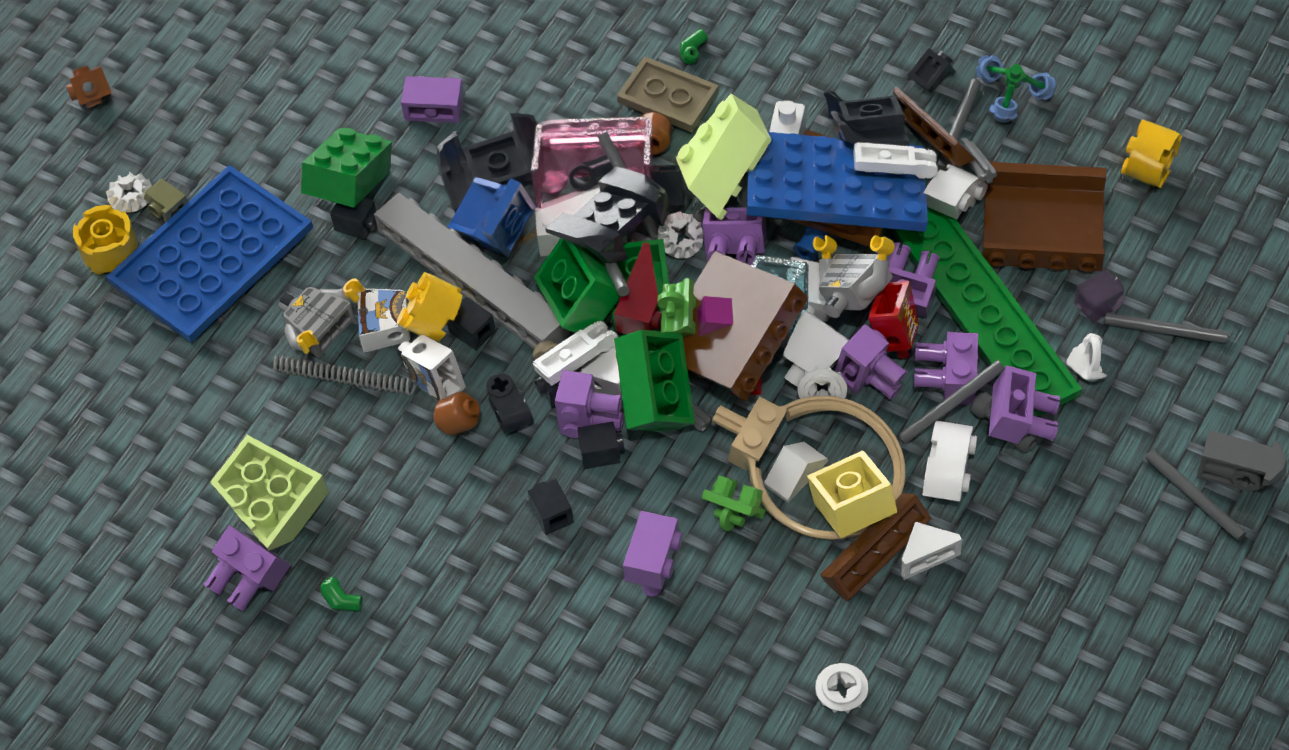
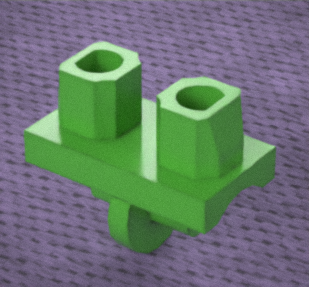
M690 278L684 279L680 283H667L663 285L662 293L658 295L657 299L658 306L662 308L661 332L680 333L683 337L695 333L696 323L693 321V309L696 307V296L693 294L694 282Z
M718 475L712 491L704 489L702 499L725 507L723 510L716 508L714 511V517L720 519L719 526L722 530L731 531L735 525L740 527L744 525L745 518L740 517L739 512L748 516L764 518L766 509L759 507L763 490L743 485L740 497L736 499L733 498V494L738 481Z

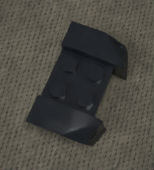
M835 91L824 92L829 118H832L834 121L838 140L854 145L859 142L909 146V139L906 135L904 113L896 95L846 101L838 96Z
M510 113L514 131L463 148L456 131L437 146L439 172L454 212L457 211L475 177L502 185H507L510 178L520 183L534 179L536 186L564 177L534 115Z
M615 166L598 181L600 192L574 215L562 213L545 228L546 233L586 248L605 263H615L628 259L622 238L648 215L659 226H664L670 210L666 190L647 175Z

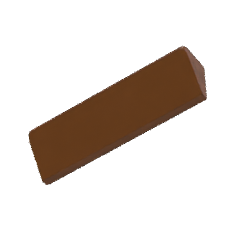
M898 87L894 88L893 94L896 95L904 113V121L954 166L960 167L974 160V157L953 136Z
M901 494L895 500L897 513L871 524L820 574L823 580L845 601L848 602L908 543L915 522L926 525L932 519L916 494Z

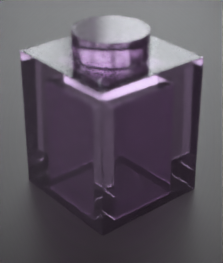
M1105 269L1076 287L1074 304L1092 323H1095L1105 317L1106 313H1112L1122 307L1124 287L1118 278L1112 277Z

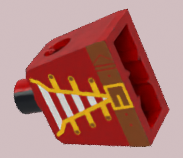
M910 281L889 282L884 290L875 297L868 318L872 329L879 331L886 341L889 342L886 352L895 351L898 358H907L914 352L912 345L919 326Z

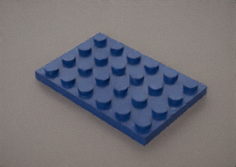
M767 131L771 142L753 171L747 172L746 215L924 232L927 229L926 194L923 193L926 189V179L918 178L915 174L857 171L854 166V144L838 140V138ZM909 144V146H913L914 148L924 149V146H915L913 144Z
M228 165L108 274L106 278L110 285L186 340L193 342L314 227L310 219Z

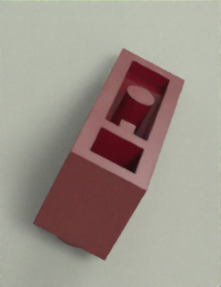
M644 242L627 281L630 291L628 295L621 296L614 313L616 332L630 334L639 330H659L661 327L662 312H660L657 304L658 292L650 244Z

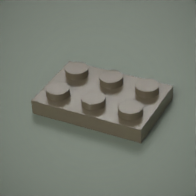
M644 56L617 94V103L645 114L651 112L660 113L670 121V124L693 132L718 95L719 85Z

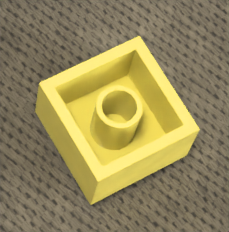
M860 451L807 475L815 506L840 538L897 513L891 483L864 451Z

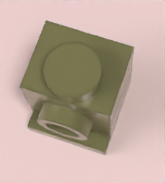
M162 178L156 184L149 187L144 194V199L149 203V211L158 219L162 217L165 223L188 203L185 194Z

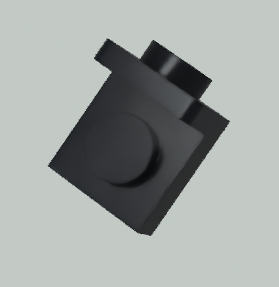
M928 48L907 75L922 88L932 93L947 73L953 76L956 71L951 66L953 60L940 50L936 54Z

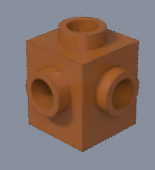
M88 65L73 70L74 76L68 78L70 84L66 85L71 100H77L79 105L86 104L87 108L102 103L101 97L112 93L101 66L89 69ZM85 82H91L92 88L89 91L83 90Z

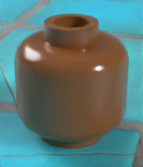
M651 112L640 116L635 124L633 138L638 150L648 155H658L666 151L671 141L672 128L670 121L660 113Z
M456 392L437 402L433 415L434 422L442 432L456 436L477 426L480 407L478 402L466 392Z

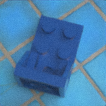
M475 177L448 225V229H454L460 236L500 256L508 258L536 206L522 184L510 178L507 185H502Z

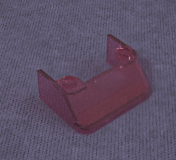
M646 117L549 120L540 123L536 127L531 168L536 208H542L543 192L555 193L567 185L570 169L574 164L606 154L597 138L598 135L606 131L616 149H619L627 169L647 175L652 179L654 167L652 122ZM583 169L576 171L574 177H591L589 172Z

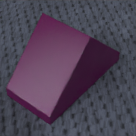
M703 297L697 309L699 336L733 325L732 298Z

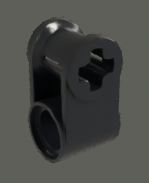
M505 373L492 375L487 381L486 388L489 394L490 406L496 415L503 433L506 435L533 423L534 420L525 399L521 397L512 378Z

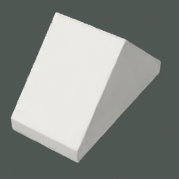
M805 442L783 446L764 482V486L789 503L808 483L807 475L819 471L828 462V458Z
M915 522L902 558V578L905 580L961 555L962 539L960 535Z

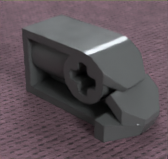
M1209 430L1196 478L1241 490L1255 491L1263 486L1274 485L1284 477L1288 463L1282 446L1278 441H1273L1271 447Z

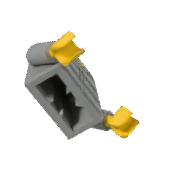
M826 235L825 242L818 236L813 240L814 249L822 253V259L819 260V290L826 300L823 309L826 314L833 318H838L843 310L865 309L893 278L888 269L889 261L886 260L887 256L895 249L891 239L877 235L872 237L870 248L878 254H835L833 259H831V255L837 248V243L834 239Z
M351 279L341 289L318 290L308 287L298 298L290 293H285L281 297L278 306L285 311L283 314L285 322L284 333L290 348L303 351L305 354L311 352L320 358L354 320L349 301L358 302L360 298L357 294L365 291L362 284L357 279Z

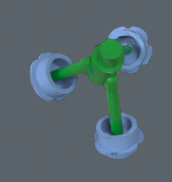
M988 55L982 56L978 61L979 65L976 67V74L978 78H982L983 82L992 83L999 79L1001 75L1006 76L1005 82L1008 88L1005 97L996 98L994 105L990 106V112L994 114V118L999 122L1006 123L1017 118V103L1011 98L1014 89L1019 88L1023 82L1029 83V91L1037 100H1047L1054 94L1056 80L1054 77H1050L1048 73H1039L1031 78L1024 73L1019 64H1013L1010 68H1003L1002 62L995 55L990 57Z

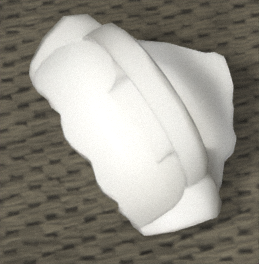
M1093 333L1088 334L1078 347L1073 348L1067 358L1066 365L1079 377L1089 382L1107 377L1106 374L1102 373L1100 366L1102 338Z

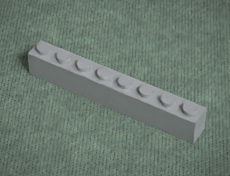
M398 193L374 213L377 229L381 234L439 278L461 288L460 293L493 314V318L533 349L539 343L548 340L560 344L570 335L569 330L561 327L551 307L540 293L529 290L520 278L515 275H509L497 261H490L474 244L469 245L462 240L461 236L454 229L449 230L442 225L434 214H427L414 199H407L401 193Z

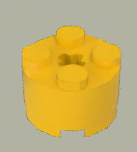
M1142 119L1137 129V137L1132 136L1128 142L1126 153H1129L1130 157L1126 158L1121 174L1161 188L1171 172L1169 167L1173 158L1178 155L1182 135L1174 130Z
M111 205L95 206L83 213L84 218L79 221L78 225L74 224L73 238L85 265L96 274L112 272L138 248V240L128 215L124 211L114 210Z
M424 272L418 284L413 282L408 289L406 298L409 299V303L400 312L397 324L419 336L425 335L436 342H440L446 332L442 331V328L446 326L450 319L454 321L463 296L460 294L462 289L430 273Z

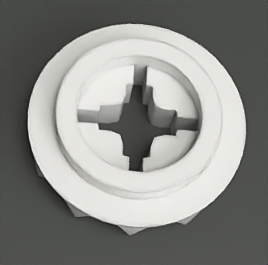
M131 172L123 178L118 175L117 181L110 182V189L106 191L109 204L113 209L126 213L144 208L148 204L144 199V194L152 186L150 180L145 179L142 174L134 176ZM132 187L134 188V193L129 192L127 193V195H125L124 190H131Z
M681 211L669 214L664 226H659L658 239H664L665 252L672 257L679 259L689 258L695 255L703 246L704 235L701 222L693 218V214H685ZM686 226L685 235L689 237V240L684 238L677 245L678 234L675 230L679 231Z
M815 366L812 371H805L801 380L798 381V395L800 399L810 396L845 398L847 394V383L840 371L835 372L829 366L826 369H819ZM816 383H819L820 385H824L827 383L828 391H825L824 389L817 391Z
M838 663L830 665L819 674L816 680V696H818L822 706H827L834 713L837 711L849 713L856 707L860 708L868 695V682L865 675L857 667L850 664ZM838 679H840L845 688L850 687L847 689L846 698H843L839 691H834L837 689Z

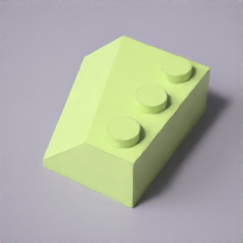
M730 94L725 101H722L717 106L715 113L709 120L698 128L696 135L689 143L682 146L676 156V160L688 189L718 219L722 220L727 213L723 209L731 195L737 197L742 189L739 186L745 172L753 171L770 144L771 138L758 111L738 97Z
M249 435L245 436L210 482L268 551L293 541L329 493L321 474Z

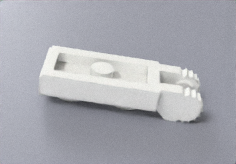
M859 142L854 145V166L857 171L915 174L918 178L923 179L932 178L938 173V167L935 163L937 161L935 151L914 148L913 146Z
M597 321L584 330H579L533 361L534 363L532 364L535 371L552 386L560 381L563 370L575 371L601 352L609 351L611 347L615 346L614 338L619 336L614 331H609L604 322Z

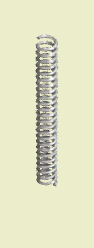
M278 354L274 358L273 370L276 372L281 371L282 373L287 372V374L304 375V377L321 378L323 381L327 379V381L332 380L334 383L338 381L340 384L344 382L346 385L350 383L351 386L355 384L357 387L361 385L362 388L367 386L368 389L372 387L374 390L378 388L380 391L384 389L385 392L390 390L391 393L395 391L397 394L401 392L403 395L407 393L410 396L414 393L417 383L416 379H414L413 388L409 393L411 379L408 378L406 390L403 392L405 378L402 377L398 391L399 376H396L394 389L392 390L391 386L394 377L391 375L388 388L386 389L388 375L385 374L383 386L380 388L382 374L379 373L375 387L376 372H373L369 386L368 382L371 373L367 371L365 384L363 385L365 371L362 370L360 382L357 384L358 369L354 372V381L352 383L353 368L349 369L346 382L347 367H344L342 380L340 381L341 366L338 367L337 378L334 380L335 364L331 368V377L329 379V363L326 365L325 377L323 378L324 363H321L319 376H317L319 368L317 361L314 365V374L311 375L313 369V361L311 360L306 375L305 371L308 364L306 359L303 361V365L301 358L298 359L297 371L294 372L296 365L295 357L291 361L290 371H288L291 360L289 356L286 358V361L284 355L281 356L280 362Z

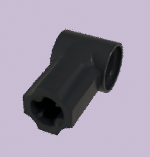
M606 154L585 162H577L570 169L569 182L574 189L587 191L592 186L599 184L598 181L609 173L613 166ZM581 169L588 171L591 176L589 181L586 183L577 182L574 178L576 171Z

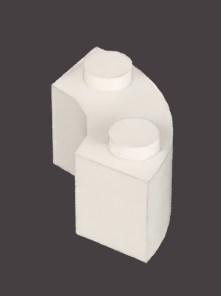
M948 164L946 167L948 170L945 172L940 169L923 193L926 194L927 207L957 219L962 211L965 212L969 207L972 208L977 199L981 200L984 197L987 184H985L984 180L981 181L978 176Z
M942 421L935 422L931 439L932 447L924 479L923 496L960 501L962 492L968 493L971 474L965 473L969 454L975 455L977 436H972L973 426Z

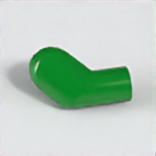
M697 30L680 43V57L685 63L693 64L697 61L699 57L698 47L708 40L704 30Z
M329 577L322 582L320 587L321 595L332 609L361 611L362 595L345 594L339 585V580L334 577Z

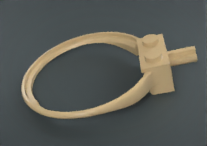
M810 396L779 407L759 397L747 419L720 405L712 422L737 434L731 445L727 461L748 471L751 486L763 490L760 503L762 507L776 520L796 532L814 538L834 540L858 536L869 526L840 538L836 531L817 530L795 522L773 503L764 487L761 469L755 467L756 461L759 462L784 417L787 421L812 412L831 410L848 413L861 419L878 433L887 446L893 464L892 490L894 499L896 500L902 494L905 483V461L901 446L889 426L878 415L859 403L835 396Z

